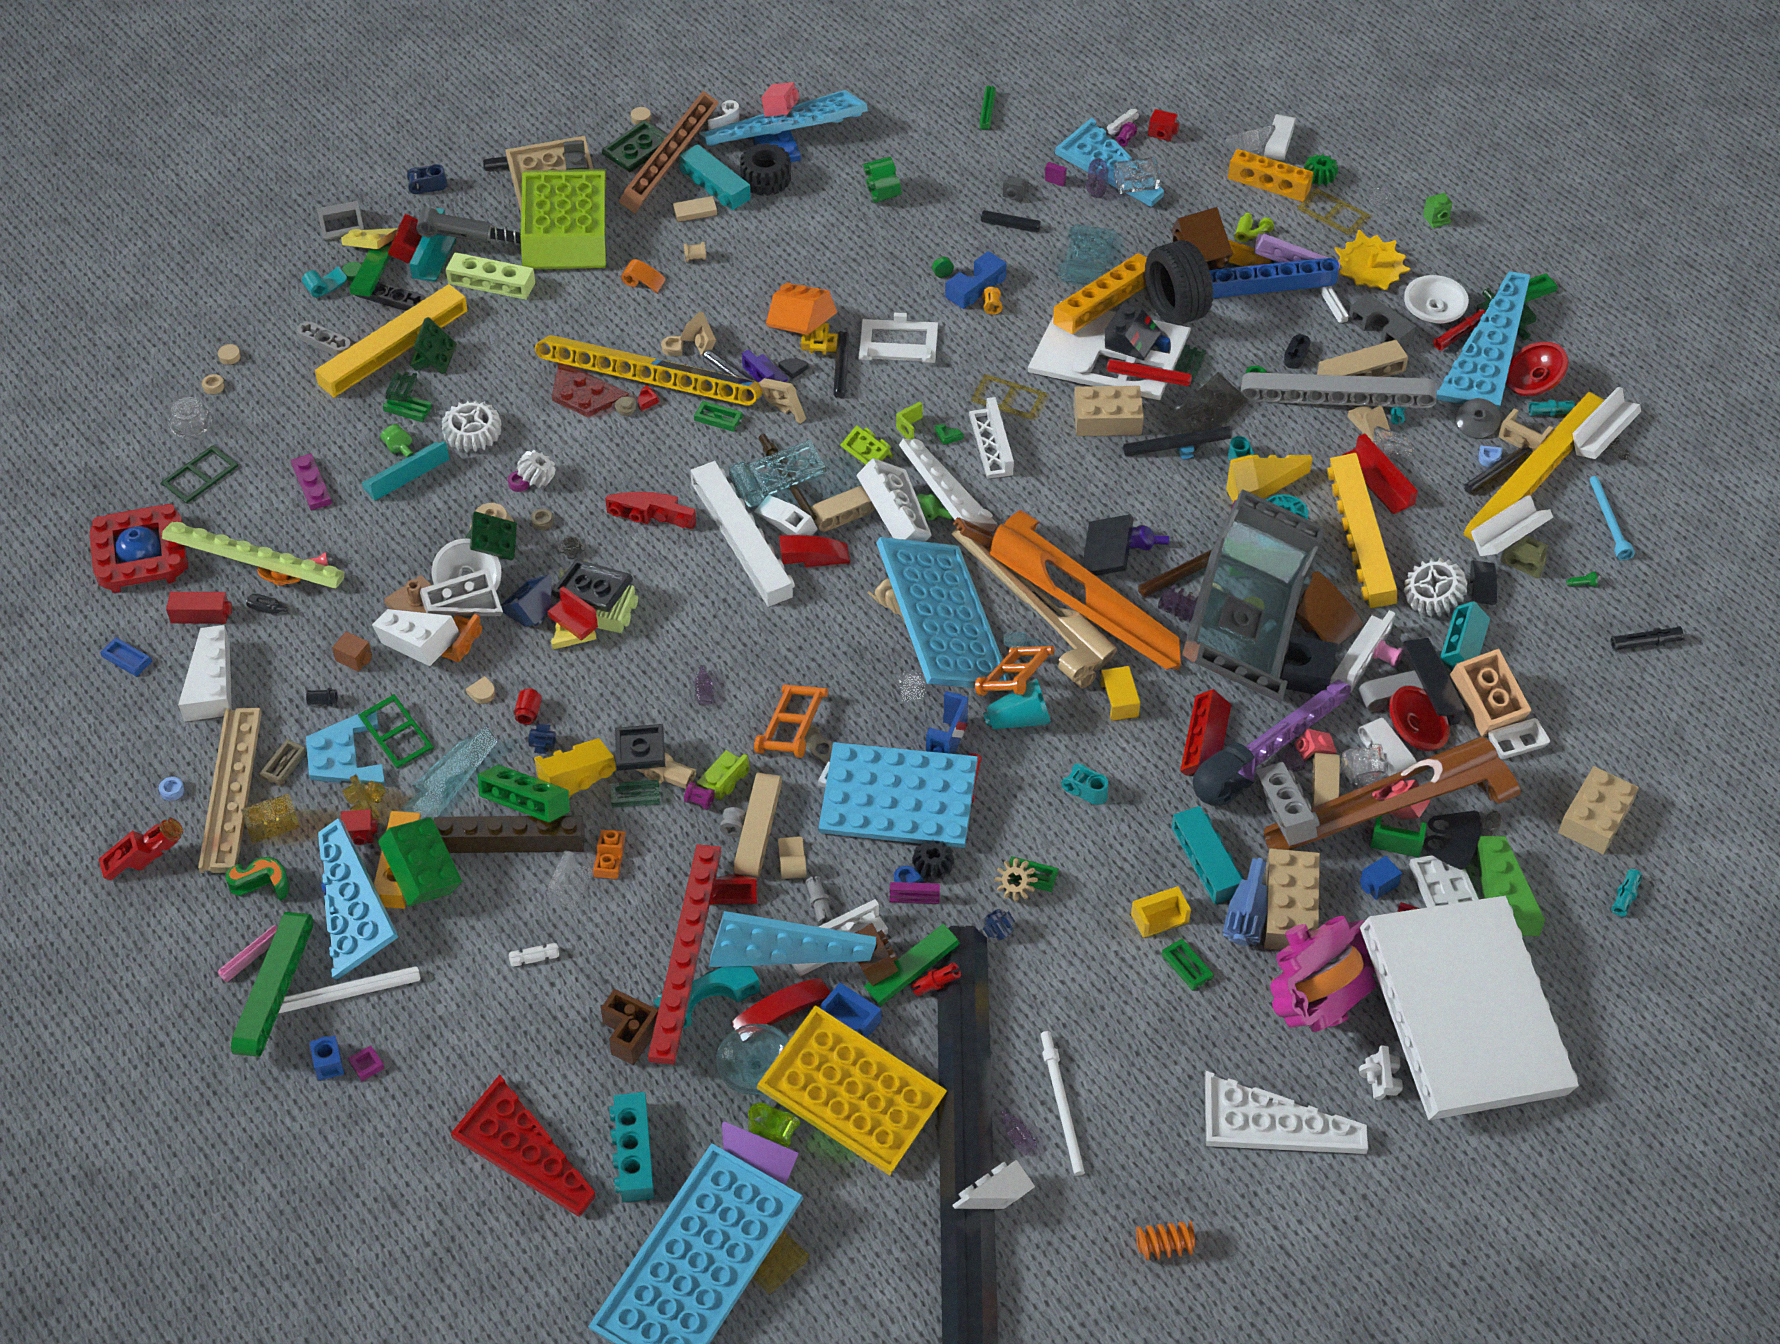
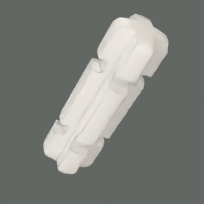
M1137 109L1128 110L1126 114L1124 113L1113 123L1107 126L1108 133L1116 135L1122 130V126L1125 123L1135 121L1139 117Z
M557 943L546 944L547 947L544 948L541 945L523 949V952H519V950L509 953L511 966L522 965L521 962H525V964L545 960V957H549V959L559 957Z

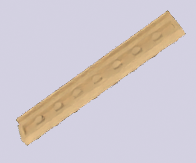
M225 708L198 867L200 873H204V871L226 873L228 869L238 864L262 715L260 708H236V710Z

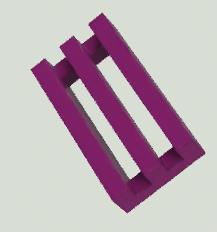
M890 882L889 903L939 904L940 884Z

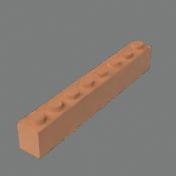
M702 91L627 186L619 200L620 204L634 214L639 210L678 160L679 155L685 151L712 116L719 104L716 99Z

